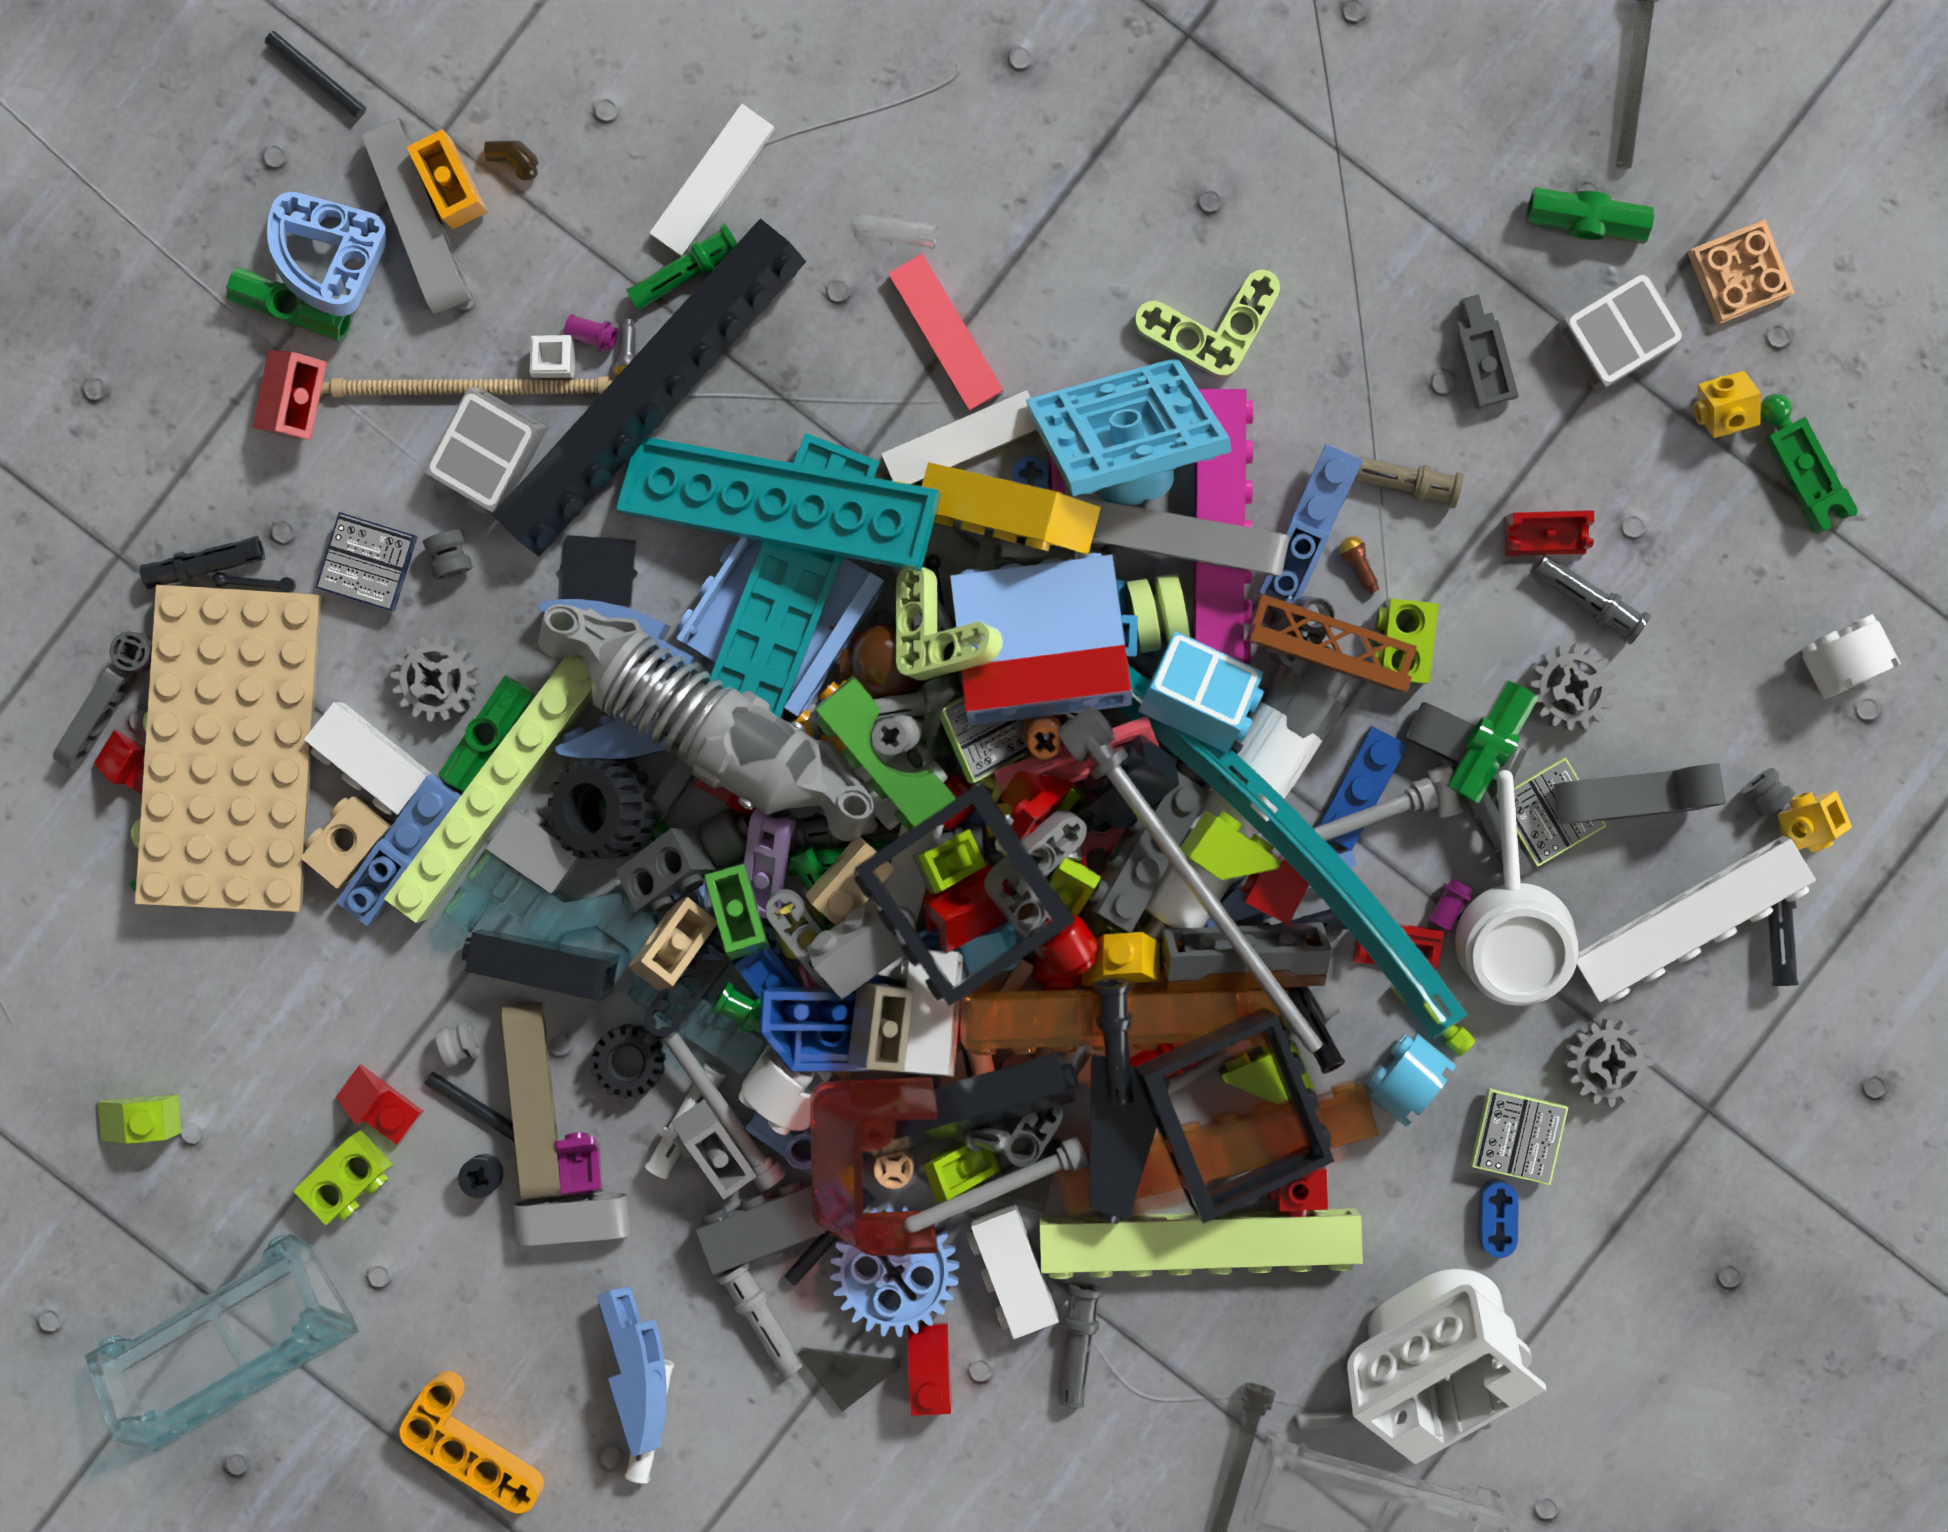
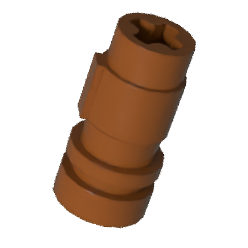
M1056 715L1029 718L1022 721L1021 733L1023 741L1031 753L1037 756L1039 760H1049L1060 750L1062 743L1058 733V729L1061 727L1060 721ZM1039 731L1044 735L1049 733V738L1047 740L1043 737L1037 738V733Z

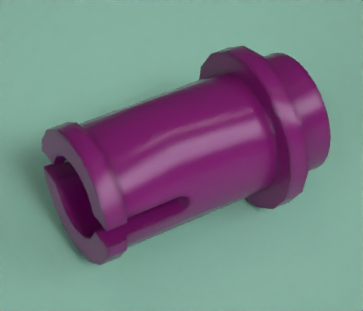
M570 314L564 326V335H571L574 341L595 346L597 351L601 353L605 350L611 351L617 340L618 330L612 327L609 321H604L601 324Z
M1453 878L1450 879L1448 884H1443V887L1446 889L1432 914L1428 917V920L1448 931H1451V927L1466 900L1471 901L1472 898L1469 895L1473 890Z

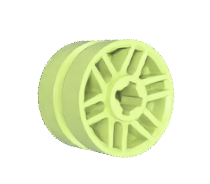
M1177 573L1156 576V595H1153L1146 578L1126 582L1130 615L1138 616L1137 647L1140 654L1160 650V633L1164 634L1167 645L1175 631L1190 637L1183 593Z

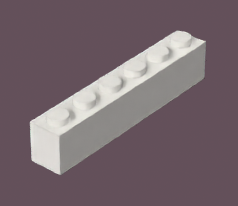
M1781 836L1581 949L1576 966L1599 1002L1605 999L1609 1003L1614 1002L1630 992L1628 986L1642 979L1644 983H1647L1664 974V966L1676 959L1682 963L1697 956L1701 952L1699 946L1712 939L1717 943L1731 937L1737 932L1735 926L1747 919H1750L1751 922H1756L1765 918L1773 912L1771 906L1779 901L1786 899L1787 902H1791L1804 896L1809 892L1807 886L1817 880L1792 839Z

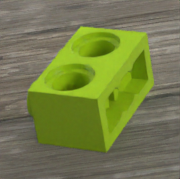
M1390 598L1385 600L1384 607H1378L1375 628L1381 631L1382 635L1417 646L1408 675L1412 676L1410 683L1430 684L1439 604ZM1402 610L1410 612L1415 620L1414 628L1409 633L1401 631L1396 624V617ZM1387 647L1375 653L1380 665L1397 671L1392 666L1391 659L1398 649Z
M360 1130L340 1145L293 1191L325 1225L336 1218L343 1222L360 1206L355 1200L362 1193L367 1191L372 1195L389 1179L384 1173L393 1163ZM355 1157L362 1158L367 1163V1176L360 1175L354 1170L353 1160ZM326 1185H332L338 1190V1203L327 1199L324 1191Z

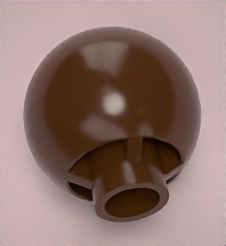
M881 624L869 628L856 639L852 649H842L840 653L839 665L842 680L847 681L850 677L854 676L873 699L914 693L920 689L924 680L908 677L898 670L896 664L895 624Z

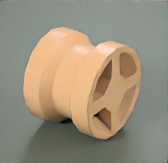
M907 1149L876 1158L874 1174L878 1182L890 1189L902 1188L908 1184L912 1178L915 1165L913 1155Z

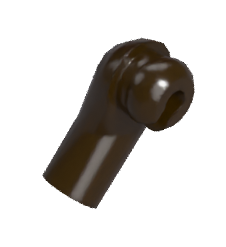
M517 140L485 141L484 152L486 161H509L517 168L516 175L521 180H532L538 175L536 166L539 162L537 156L523 142Z

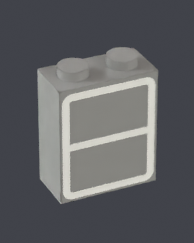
M1648 268L1555 325L1596 393L1689 338L1685 331L1687 330V324L1684 317L1677 309L1672 310L1665 298L1666 289L1663 282L1658 276L1651 275Z
M467 388L424 473L434 478L433 484L439 489L450 494L458 492L469 499L467 504L483 514L494 513L516 489L548 427L481 388Z

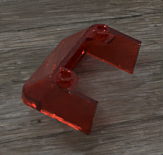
M932 1077L832 1081L819 1084L811 1092L810 1136L814 1221L824 1230L867 1255L886 1256L937 1253L935 1224L915 1233H909L904 1229V1221L908 1217L922 1211L863 1213L862 1150H878L889 1145L895 1136V1120L937 1118Z

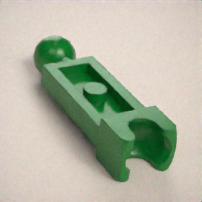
M1781 394L1768 395L1761 402L1760 417L1766 423L1775 425L1777 431L1765 437L1802 506L1801 512L1812 532L1819 534L1831 528V522L1828 518L1829 508L1833 509L1840 519L1857 515L1858 509L1847 488H1843L1806 417L1792 423L1790 419L1792 412L1791 401Z

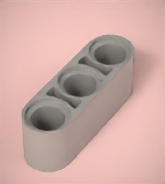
M625 1193L535 1199L513 1204L516 1245L518 1246L611 1240L631 1235L628 1195Z

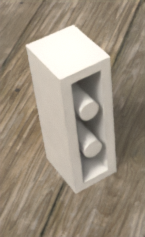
M333 702L304 738L313 747L310 752L314 757L328 766L331 763L335 764L344 772L341 777L345 782L359 791L365 788L375 797L372 800L373 804L388 815H392L393 812L397 815L401 814L425 777L432 774L345 703Z
M929 950L953 986L962 981L964 961L962 954L951 951L946 953L945 951ZM904 958L901 979L903 983H907V988L914 990L903 1073L954 1077L960 1000L951 1006H948L944 998L937 1001L925 984V980L929 976L919 964L914 967L908 958Z
M1016 1203L971 1219L972 1231L967 1233V1238L975 1256L981 1254L986 1268L981 1270V1274L988 1292L996 1291L1000 1306L995 1307V1311L1002 1329L1010 1328L1013 1339L1058 1323L1057 1309L1044 1275L1041 1273V1267Z

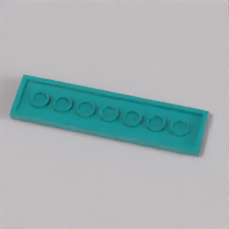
M648 437L630 458L616 510L622 515L921 572L941 494L938 489Z

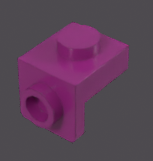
M576 1132L565 1135V1140L555 1141V1150L559 1157L562 1196L603 1192L600 1145L594 1136L589 1137V1134L585 1132Z

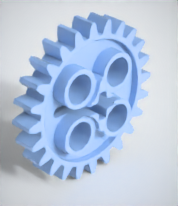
M890 1204L887 1206L886 1214L883 1217L880 1216L875 1208H872L870 1222H867L859 1215L856 1218L859 1230L856 1231L851 1227L845 1228L844 1233L850 1241L837 1240L835 1247L844 1254L832 1256L830 1262L841 1267L840 1270L830 1274V1280L841 1281L842 1283L834 1289V1296L846 1295L847 1297L841 1305V1310L854 1307L855 1312L852 1322L855 1323L862 1317L868 1319L866 1331L869 1332L877 1323L881 1325L882 1336L887 1334L889 1326H895L898 1337H902L904 1325L908 1324L916 1334L919 1330L918 1321L921 1319L927 1325H933L931 1311L933 1310L941 1315L945 1313V1307L940 1300L953 1301L954 1294L946 1286L958 1285L959 1280L956 1276L948 1274V1272L959 1268V1261L948 1260L947 1258L956 1251L955 1245L943 1246L942 1244L948 1237L947 1230L935 1234L936 1223L915 1233L907 1232L904 1229V1221L909 1217L907 1205H904L900 1215H895ZM896 1233L904 1234L909 1238L911 1246L903 1252L895 1251L889 1245V1238ZM874 1241H878L882 1245L885 1254L893 1266L896 1267L900 1264L903 1266L901 1277L905 1284L916 1294L917 1298L915 1300L909 1298L904 1286L895 1274L890 1276L886 1274L889 1267L888 1262L874 1248ZM861 1257H871L876 1261L878 1270L873 1274H863L858 1270L856 1261ZM919 1266H924L932 1271L934 1277L927 1284H919L913 1280L911 1272ZM892 1289L899 1294L901 1302L894 1307H887L881 1303L879 1294L884 1290Z

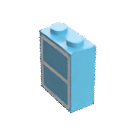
M1175 631L1162 654L1138 712L1228 753L1235 739L1242 742L1248 733L1252 719L1246 716L1248 711L1254 713L1262 698L1264 691L1259 689L1258 686L1264 672Z

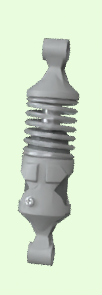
M561 604L553 605L546 610L538 638V645L541 651L553 658L582 655L590 676L594 706L607 714L613 713L615 719H620L627 714L626 724L628 727H633L640 722L639 733L641 736L653 730L651 737L654 744L661 742L667 737L664 744L667 752L677 748L678 758L693 768V775L714 789L721 786L740 797L738 802L748 810L755 807L768 815L789 808L821 806L828 820V828L836 838L843 841H854L862 835L874 809L873 801L867 790L863 787L865 780L846 768L842 756L831 741L816 740L804 733L806 729L800 723L793 721L790 724L770 712L769 703L750 691L740 693L736 689H732L731 686L723 689L720 679L710 682V675L707 671L698 673L697 666L694 663L685 665L684 658L681 655L672 657V652L668 647L659 649L658 641L643 632L636 619L607 618L591 608L586 611L575 606ZM665 655L664 663L654 672L658 659ZM675 663H678L677 671L666 680L670 668ZM688 671H691L689 680L681 683L683 676Z

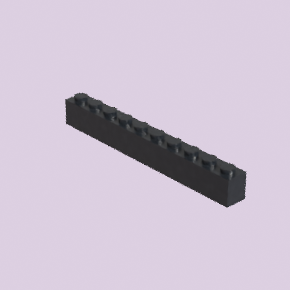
M760 218L497 508L492 516L517 541L540 557L555 542L556 538L571 521L582 512L583 508L600 489L607 485L610 478L635 454L638 447L662 424L663 420L676 405L689 394L690 390L705 373L716 364L717 360L734 341L741 337L744 330L762 310L769 306L772 299L796 276L801 267L806 263V260L795 247Z

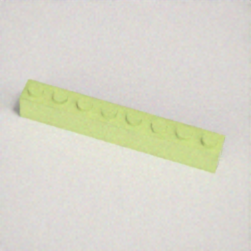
M568 655L562 660L384 898V900L415 923L425 921L430 917L553 753L555 747L562 741L560 736L568 733L592 701L590 676L582 655Z
M1356 1208L1310 1210V1215L1306 1217H1288L1285 1211L1227 1212L1204 1224L1193 1213L1130 1215L1129 1221L1119 1218L1118 1224L1101 1220L1095 1216L1039 1218L1041 1273H1049V1277L1053 1279L1073 1277V1272H1089L1090 1277L1106 1278L1113 1276V1271H1129L1130 1276L1144 1277L1152 1275L1153 1270H1169V1274L1181 1276L1192 1274V1269L1208 1268V1272L1211 1274L1232 1273V1268L1248 1267V1271L1252 1273H1268L1272 1271L1273 1266H1288L1289 1271L1307 1272L1312 1270V1265H1328L1330 1270L1346 1271L1352 1269V1264H1363L1361 1215Z

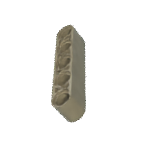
M543 1002L502 1006V1026L521 1199L560 1196L562 1194L559 1157L555 1150V1141H558L544 1005Z

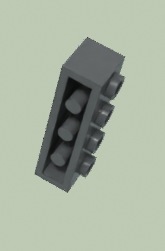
M1177 772L1180 785L1152 806L1151 809L1180 847L1210 792L1180 772ZM1136 819L1126 828L1118 844L1110 852L1107 863L1100 874L1101 878L1082 910L1111 928L1128 933L1132 932L1170 864L1168 858L1139 819Z

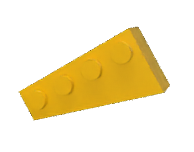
M931 462L927 464L922 487L938 489L941 494L934 523L953 527L954 520L962 522L960 528L962 530L984 535L986 528L994 530L992 537L1016 543L1017 537L1026 538V546L1049 551L1050 545L1089 554L1101 509L1099 506L1055 491Z

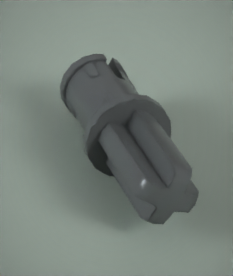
M988 1126L947 1139L952 1142L965 1144L970 1150L975 1152L986 1149L1005 1153L1009 1150L1008 1143L1011 1140V1136L1006 1131Z

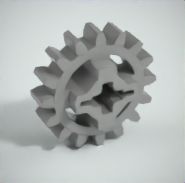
M437 635L434 637L433 645H431L426 637L419 638L420 648L418 649L413 645L407 644L405 650L409 656L407 658H395L397 664L402 666L401 671L392 672L390 676L400 679V685L392 689L393 693L404 694L405 696L399 705L402 708H408L413 705L412 716L415 718H420L426 712L427 721L436 722L439 713L444 720H452V709L459 713H465L467 710L462 702L464 700L475 701L476 696L469 690L471 686H478L481 682L471 678V673L479 669L478 664H468L466 662L472 654L470 650L465 649L458 653V641L450 640L445 646L444 637ZM441 652L449 657L442 659L439 663H435L427 654ZM413 668H414L415 671H416V672H415V683L412 685V684H411V674H412V670H413ZM431 671L442 673L438 678L441 683L440 686L429 684L433 680L430 674ZM460 672V686L457 689L455 687L456 675ZM436 695L440 700H443L444 704L432 706L426 704L423 700Z
M1580 644L1571 645L1569 654L1563 645L1555 647V658L1549 653L1541 655L1542 661L1545 664L1544 667L1532 666L1531 670L1534 674L1538 675L1537 680L1527 682L1528 687L1536 689L1535 695L1539 697L1537 702L1540 703L1541 707L1536 712V715L1543 717L1549 714L1548 725L1551 727H1556L1563 721L1564 731H1573L1575 721L1580 729H1588V718L1595 722L1604 720L1599 710L1612 709L1614 705L1606 700L1607 696L1618 693V689L1608 685V681L1615 678L1616 673H1605L1603 669L1609 660L1607 658L1594 660L1596 655V649L1589 648L1584 654H1581ZM1574 661L1587 666L1592 671V674L1588 675L1580 671L1577 663H1574ZM1555 670L1556 677L1551 686L1547 687L1548 678L1551 672ZM1570 682H1578L1579 689H1576L1574 693L1567 694L1565 686H1568ZM1597 688L1596 697L1590 705L1588 699L1593 690ZM1559 701L1565 704L1567 711H1570L1571 714L1558 710L1552 702Z
M1608 1018L1602 1019L1601 1028L1591 1021L1587 1022V1034L1577 1030L1574 1032L1576 1039L1579 1041L1577 1045L1566 1044L1565 1048L1573 1053V1057L1563 1060V1065L1574 1070V1072L1566 1077L1567 1080L1571 1083L1580 1082L1575 1091L1581 1096L1590 1092L1589 1101L1598 1105L1602 1097L1605 1104L1609 1107L1615 1106L1616 1097H1619L1626 1104L1630 1103L1629 1092L1633 1090L1638 1094H1642L1644 1091L1639 1082L1641 1079L1645 1081H1651L1652 1076L1644 1072L1646 1066L1654 1065L1653 1059L1644 1056V1053L1651 1048L1650 1044L1647 1042L1638 1043L1637 1041L1642 1033L1637 1029H1632L1627 1033L1628 1023L1619 1020L1615 1028L1612 1020ZM1617 1037L1628 1044L1632 1053L1628 1054L1620 1049V1042L1617 1041ZM1596 1041V1045L1593 1047V1049L1589 1053H1586L1590 1045ZM1610 1055L1616 1060L1615 1064L1608 1065L1607 1070L1601 1065L1602 1061H1607ZM1585 1071L1597 1075V1083L1600 1084V1087L1593 1085L1589 1081ZM1631 1071L1629 1077L1621 1084V1080Z

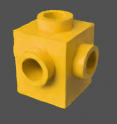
M1744 370L1699 383L1698 401L1693 404L1695 418L1700 425L1704 424L1713 438L1760 425L1761 393Z
M1837 790L1815 797L1812 791L1802 793L1793 797L1789 801L1790 806L1777 814L1780 821L1781 834L1791 838L1798 850L1808 847L1811 853L1832 846L1834 844L1833 840L1852 828Z

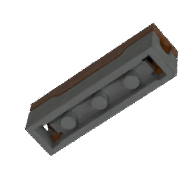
M1323 922L1237 926L1282 988L1325 986L1332 949ZM1218 927L1164 929L1160 955V971L1166 993L1262 989Z

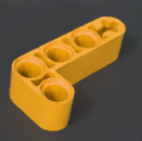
M442 1371L437 1373L422 1389L404 1418L399 1429L402 1443L508 1511L515 1514L529 1511L537 1502L544 1488V1479L541 1473L452 1417V1413L465 1392L464 1382L455 1372ZM435 1386L446 1387L451 1394V1400L444 1401L438 1398L435 1393ZM420 1419L425 1421L430 1428V1433L422 1434L418 1432L414 1426V1420ZM447 1441L460 1443L464 1454H453L448 1448ZM481 1463H492L497 1469V1475L489 1476L485 1474L481 1468ZM508 1474L511 1477L506 1483V1485H504L501 1482ZM521 1484L528 1488L525 1495L518 1492Z

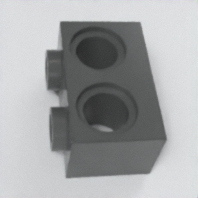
M670 828L618 868L616 873L635 912L661 914L668 911L676 903L675 900L682 894L692 892L701 887L704 883V875L712 873L715 868L707 852L704 850L695 829Z

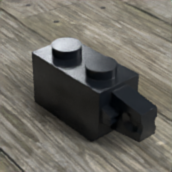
M1138 735L1130 743L1122 746L1128 756L1119 765L1150 807L1154 806L1180 785L1174 757L1143 735ZM1089 774L1082 782L1083 796L1069 810L1084 821L1086 833L1104 822L1109 823L1115 828L1128 827L1138 819L1106 774L1096 780Z

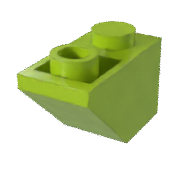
M1205 811L1180 847L1186 857L1220 880L1277 869L1281 864L1280 860L1270 854L1274 849L1271 844L1256 834H1253L1250 839L1239 832L1242 824L1223 811L1219 816Z
M1289 1040L1288 1043L1291 1051H1295L1301 1058L1296 1044ZM1266 1043L1261 1046L1262 1052L1250 1057L1243 1053L1236 1059L1224 1061L1226 1067L1218 1070L1221 1078L1227 1084L1276 1104L1288 1100ZM1305 1067L1306 1073L1301 1075L1306 1089L1310 1088L1313 1090L1314 1086Z

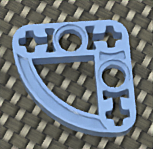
M287 192L279 195L274 200L267 223V239L272 260L285 285L301 300L320 311L335 316H346L355 312L361 303L387 245L388 236L384 220L374 213L297 192ZM328 217H336L341 220L339 226L332 229L320 226L321 221ZM287 232L339 246L322 285L308 277L291 258L286 244ZM359 258L365 261V265L358 270H349L344 267L345 262L349 259ZM343 281L346 282L347 295H341L339 299H334L333 296L341 294L344 288Z

